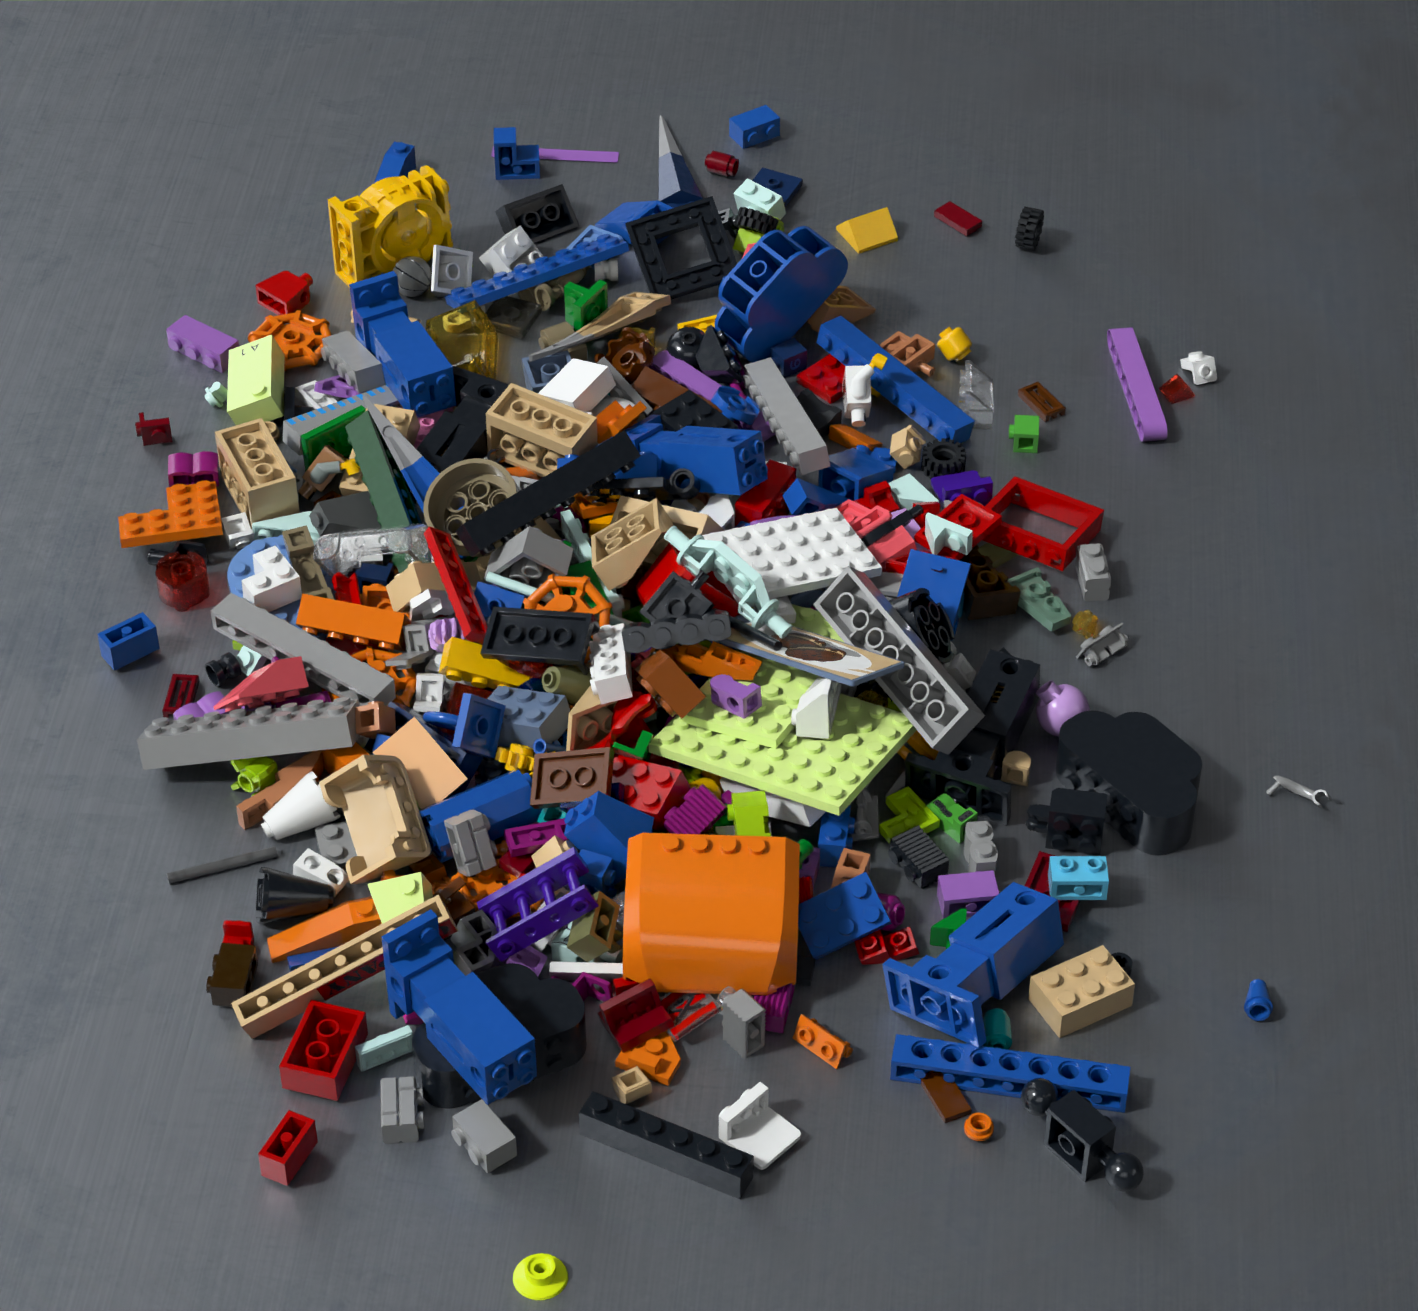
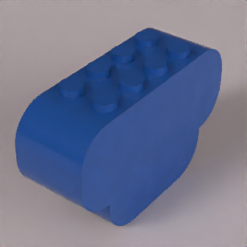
M808 226L797 227L788 235L781 230H773L766 233L723 280L719 289V301L723 307L715 319V329L717 331H724L729 338L728 345L750 363L770 358V347L791 339L840 285L847 273V258L838 248Z

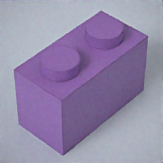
M994 870L938 876L937 896L943 919L961 908L967 909L966 917H971L999 894Z

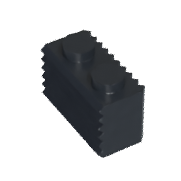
M919 825L890 838L889 857L894 864H900L910 882L915 881L923 889L925 886L928 887L929 884L937 882L938 876L948 875L949 858L933 843V840L927 836L926 832Z

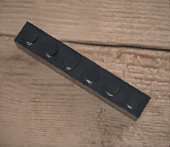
M593 1091L579 1111L580 1135L737 1199H741L753 1179V1155Z

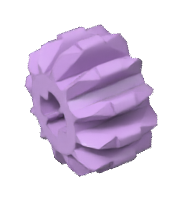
M454 617L452 619H437L430 624L428 638L432 649L437 650L439 653L443 652L444 644L452 636L467 640L463 636L458 619Z

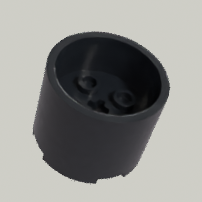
M919 588L889 600V603L942 665L953 659L954 653L951 651L950 640L955 639L950 619L941 602L936 604L929 596L930 592L928 589Z

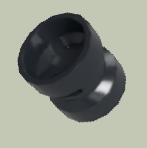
M230 652L222 655L218 661L212 660L205 664L206 673L216 687L224 684L228 678L233 679L241 675L240 665L235 656Z

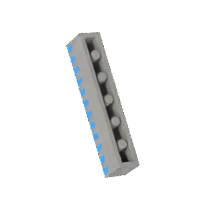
M386 384L283 421V442L299 456L303 455L301 435L360 405L367 408L363 401V396H366L373 404L404 408Z

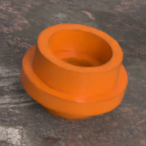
M981 1112L973 1113L965 1121L964 1132L974 1141H985L993 1135L994 1124L988 1115Z

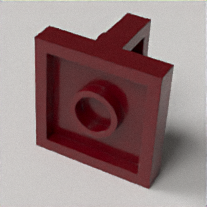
M651 979L599 1004L601 1011L597 1013L598 1017L623 1053L674 1027L673 1020L662 1006L656 986Z

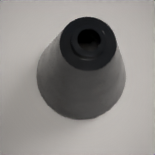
M267 867L260 868L259 872L264 873V878L257 881L256 910L262 912V917H256L258 924L319 914L327 911L328 907L333 906L334 892L329 890L328 884Z

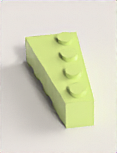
M422 872L367 884L382 924L433 897L432 885Z

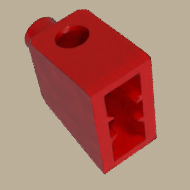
M282 271L255 285L257 303L277 315L295 313L296 310H302L310 302L309 286L313 284V279L308 273H303L298 277L289 271Z

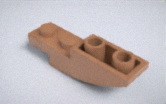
M322 750L312 751L287 767L282 768L275 773L276 783L236 805L239 825L244 830H247L262 821V817L311 771L317 776L315 780L318 782L324 771Z

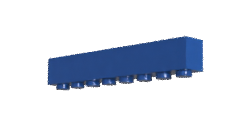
M840 315L821 324L816 343L843 365H869L873 356L877 353L887 357V362L882 370L874 368L875 373L870 377L871 387L940 442L941 438H946V442H949L951 439L954 440V444L957 442L961 444L970 439L975 420Z

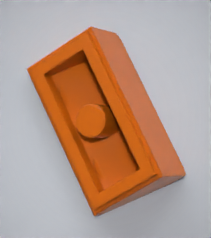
M834 424L829 427V439L848 449H856L857 445H864L873 452L874 447H882L881 442L845 424Z

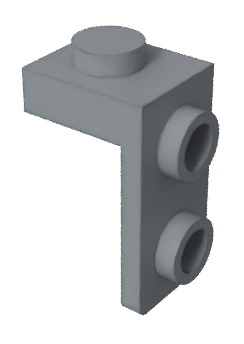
M430 623L403 626L407 652L386 660V666H396V670L408 669L412 667V664L426 662V657L435 654V650L430 647L428 638Z

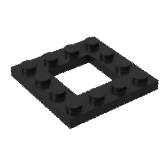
M713 196L625 223L649 293L670 295L672 300L720 285L722 278L727 276L737 265ZM698 227L710 262L667 274L656 239Z

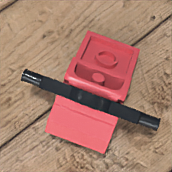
M850 499L835 507L882 566V572H890L886 570V561L910 553V549L917 550L915 541L904 527L911 520L924 513L921 505L917 504L912 509L904 511L891 519L892 514L887 509L878 505L869 509Z

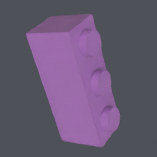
M184 315L166 329L169 348L220 373L228 369L229 350L239 347V340L187 315Z

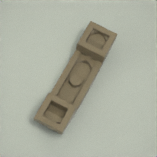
M307 525L282 531L290 564L300 576L301 593L334 599L330 587H327L314 552V543Z

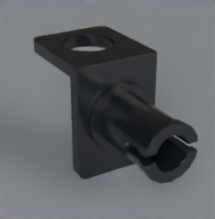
M183 540L177 541L170 552L152 548L147 556L148 564L166 566L169 580L175 579L184 562L208 564L209 562L205 544ZM189 548L198 550L201 556L195 557L191 555Z

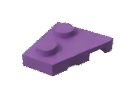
M340 375L315 383L314 388L315 392L346 399L361 394L352 386H349L347 381L341 378Z

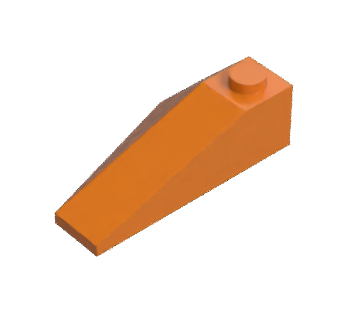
M372 896L345 901L267 938L272 963L285 961L287 956L341 946L381 925L382 922Z

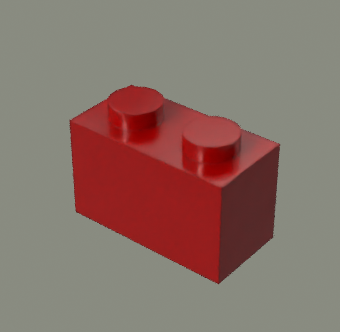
M288 1110L258 1153L261 1176L286 1186L290 1184L318 1143L314 1119Z

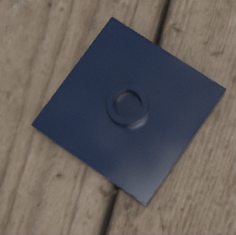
M763 167L752 180L781 195L784 207L788 205L803 185L802 178Z

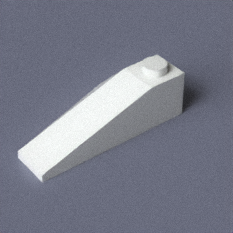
M821 676L813 682L800 697L797 709L792 710L791 724L796 725V736L829 739L842 683Z

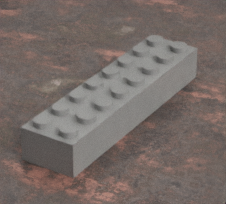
M847 566L813 604L845 643L905 662L904 668L875 678V680L932 749L949 755L985 716L865 573Z
M340 697L334 699L333 702L326 703L323 700H313L308 702L307 705L300 706L297 703H287L282 705L281 708L274 709L271 706H261L256 708L255 711L247 712L245 709H235L230 711L229 714L221 715L219 712H209L204 714V717L195 718L194 715L189 714L180 716L177 720L169 721L166 717L157 718L152 721L137 739L143 770L352 747L360 736L356 734L355 707L360 706L359 699L350 700L349 697Z

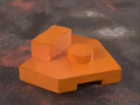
M668 1030L624 1053L621 1051L615 1060V1067L627 1071L638 1066L648 1079L669 1086L681 1065V1058Z

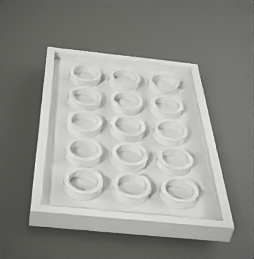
M837 508L702 535L704 540L722 541L761 574L769 599L829 587L847 566L865 573L868 578L881 576L882 566ZM725 583V586L739 604L741 599L734 593L733 588Z

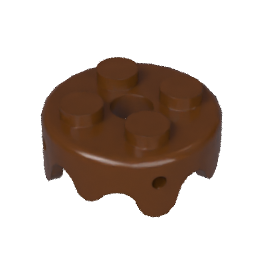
M625 327L622 329V338L610 340L608 342L609 349L607 355L596 354L595 361L597 363L601 358L605 357L629 384H632L645 366L649 368L652 365L655 349L653 343L643 332L638 334L633 329Z

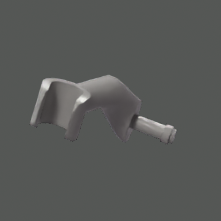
M1274 776L1273 778L1277 782L1266 792L1270 796L1281 785L1284 789L1312 800L1319 808H1323L1319 803V799L1322 796H1327L1331 800V796L1325 790L1313 791L1282 776Z

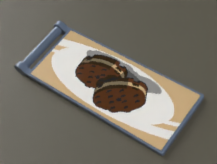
M742 615L734 617L750 626L752 625V623ZM766 625L758 629L782 642V648L779 651H774L732 628V635L730 637L715 641L849 686H856L904 668L905 663L792 626L790 633L783 639L779 638Z

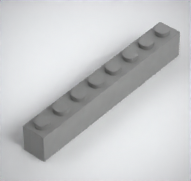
M772 358L744 365L745 375H742L744 386L746 389L749 388L751 398L756 400L757 405L762 410L765 421H769L772 433L776 432L778 443L783 444L786 456H790L792 466L797 467L802 475L830 467L827 445Z
M230 593L211 610L214 630L270 660L274 656L279 659L301 656L307 680L339 697H349L350 700L359 699L360 706L368 705L369 702L373 701L384 702V705L387 706L390 701L396 698L394 679L390 675L372 668L369 664L353 658L347 652L338 650L328 642L321 641L310 635L307 631L289 624L285 619H280L269 613L266 609L257 607L245 598Z

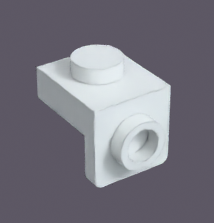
M1198 351L1189 353L1187 358L1180 359L1181 368L1192 371L1194 384L1200 385L1217 380L1214 357L1204 355L1203 352Z
M245 512L221 518L229 549L235 547L242 549L254 541V531L250 528Z

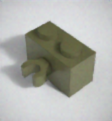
M601 891L593 894L599 906L572 922L567 948L586 962L607 951L614 954L621 950V946L616 942L623 939V934L615 929L620 905Z

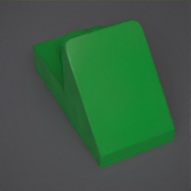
M961 908L934 924L930 932V945L946 947V949L950 947L949 935L966 922L967 909Z

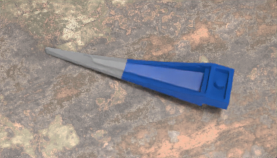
M363 396V401L424 515L423 506L426 493L431 483L440 473L393 426L366 396ZM459 555L460 560H463L466 557H468Z

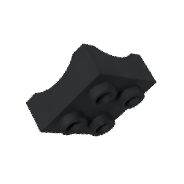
M804 389L796 397L822 438L829 434V427L831 425L841 424L842 410L836 406H829L823 403L809 389Z

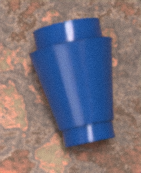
M1255 979L1250 982L1244 1004V1011L1249 1018L1255 1021L1267 1019L1273 1011V1004L1267 985L1261 979Z

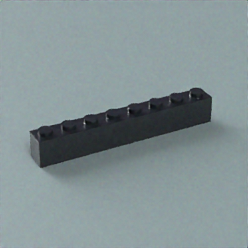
M624 430L462 524L455 532L472 558L479 553L483 557L496 549L494 546L496 543L501 541L502 544H505L516 536L514 533L521 529L523 531L529 526L534 527L536 525L535 520L540 517L544 521L556 514L555 509L562 505L563 509L577 501L575 499L576 496L580 494L583 497L589 495L596 490V484L602 482L603 485H606L616 478L615 473L620 470L623 474L636 466L634 461L641 455Z

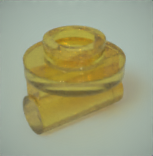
M1090 610L1078 612L1072 621L1074 624L1073 631L1082 633L1085 639L1094 638L1098 617L1093 615Z

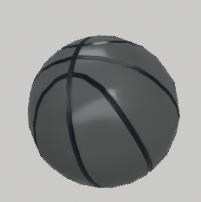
M404 257L393 268V271L398 276L399 292L405 296H420L431 286L432 270L427 262L420 257Z

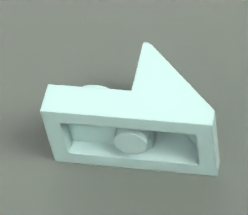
M929 512L925 515V536L932 554L937 555L945 546L968 555L972 550L973 530Z

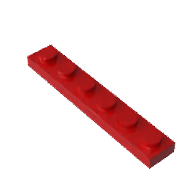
M429 526L424 532V536L441 576V581L447 591L448 598L455 611V616L463 631V636L471 642L476 641L483 644L488 626L451 535Z

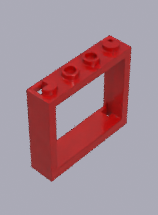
M1016 476L985 506L1001 514L1013 503L1077 527L1078 529L1065 543L1061 544L1002 521L998 527L983 539L985 542L1064 571L1076 558L1077 546L1089 544L1101 531L1104 509ZM1061 559V564L1054 562V560L1059 561Z

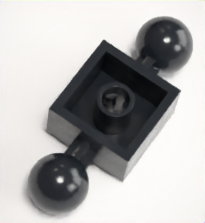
M1035 1078L1025 1084L1021 1092V1102L1025 1110L1035 1116L1047 1115L1043 1145L1084 1182L1105 1168V1178L1112 1188L1127 1192L1139 1186L1144 1176L1142 1163L1133 1154L1126 1152L1116 1153L1113 1151L1116 1126L1109 1117L1103 1116L1087 1098L1082 1097L1075 1090L1059 1099L1056 1086L1047 1079Z

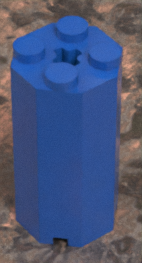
M513 770L419 810L430 843V852L433 851L441 863L454 858L444 820L458 816L468 810L474 809L486 815L490 823L488 835L492 841L504 836V829L526 826L537 822L542 809H534L530 806L531 776L528 773L522 774L520 770Z

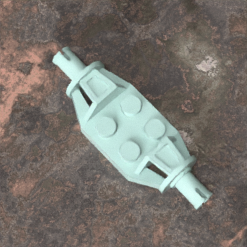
M672 526L665 533L664 539L680 551L676 559L677 564L680 566L685 565L695 576L698 575L700 570L706 574L713 571L715 577L721 583H727L733 588L734 593L741 599L738 605V612L752 623V627L758 630L766 625L781 639L790 633L792 625L776 613L780 602L777 599H769L761 574L722 541L704 540L701 534L689 539L676 526Z

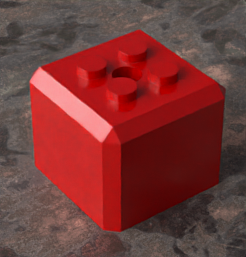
M668 543L636 585L637 595L643 605L649 601L672 571L690 582L696 577L685 565L680 566L677 564L676 559L680 551L670 543ZM713 571L708 572L707 575L710 578L700 588L704 597L715 605L713 608L728 611L732 617L740 615L738 612L739 604L728 588L715 577Z

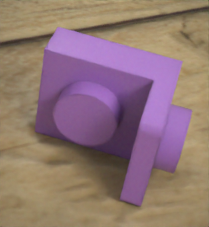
M528 946L503 960L502 963L524 965L534 971L538 977L548 957L533 947Z

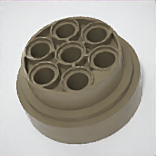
M481 458L457 462L443 470L428 488L423 506L426 524L428 527L430 526L449 533L458 555L470 556L455 531L462 524L519 492L520 489L510 473L497 462ZM500 541L496 543L494 546L497 549L503 544Z

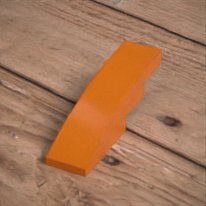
M714 641L709 648L697 643L682 646L676 644L667 649H660L682 671L708 677L722 674L730 675L733 680H753L763 662ZM652 648L650 654L654 652L656 648Z

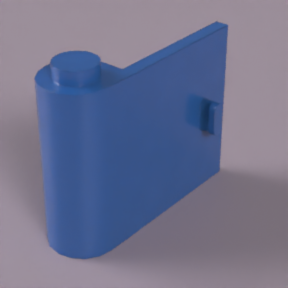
M910 549L897 597L919 588L928 589L930 592L929 596L936 604L941 602L950 619L955 637L959 622L957 614L971 563Z

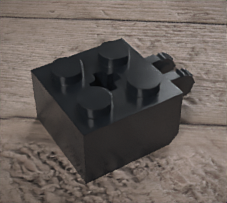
M1056 788L1052 791L1050 806L1033 804L1027 809L1029 816L1028 820H1026L1027 828L1033 832L1047 834L1045 845L1047 849L1100 855L1108 794Z

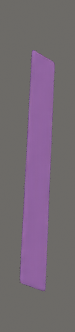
M494 147L492 149L491 157H494ZM539 148V159L617 163L619 152Z

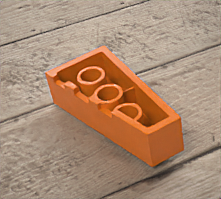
M303 593L296 620V625L302 628V630L307 631L310 635L317 636L319 632L328 634V638L335 640L346 638L360 645L372 644L382 649H395L405 652L406 648L403 626L411 624L410 619L405 613Z

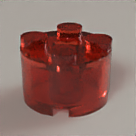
M179 551L172 552L158 561L155 576L158 595L163 603L174 607L179 612H184L209 597L210 588L205 560L199 554L188 552V555H180Z

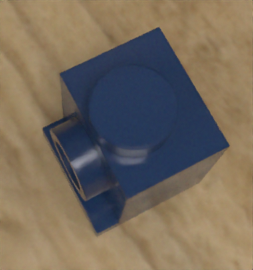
M362 563L361 568L355 572L357 574L360 594H362L363 586H370L371 584L386 586L395 576L394 564L388 563V566Z

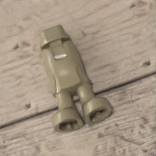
M591 265L541 283L536 288L533 286L519 291L518 297L530 310L535 311L540 308V310L546 311L558 298L563 297L564 286L569 281L578 284L586 276Z

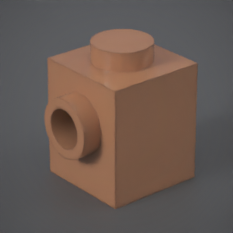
M373 701L369 702L368 705L355 707L356 734L370 739H375L377 733L392 736L396 733L395 709L384 705V702Z

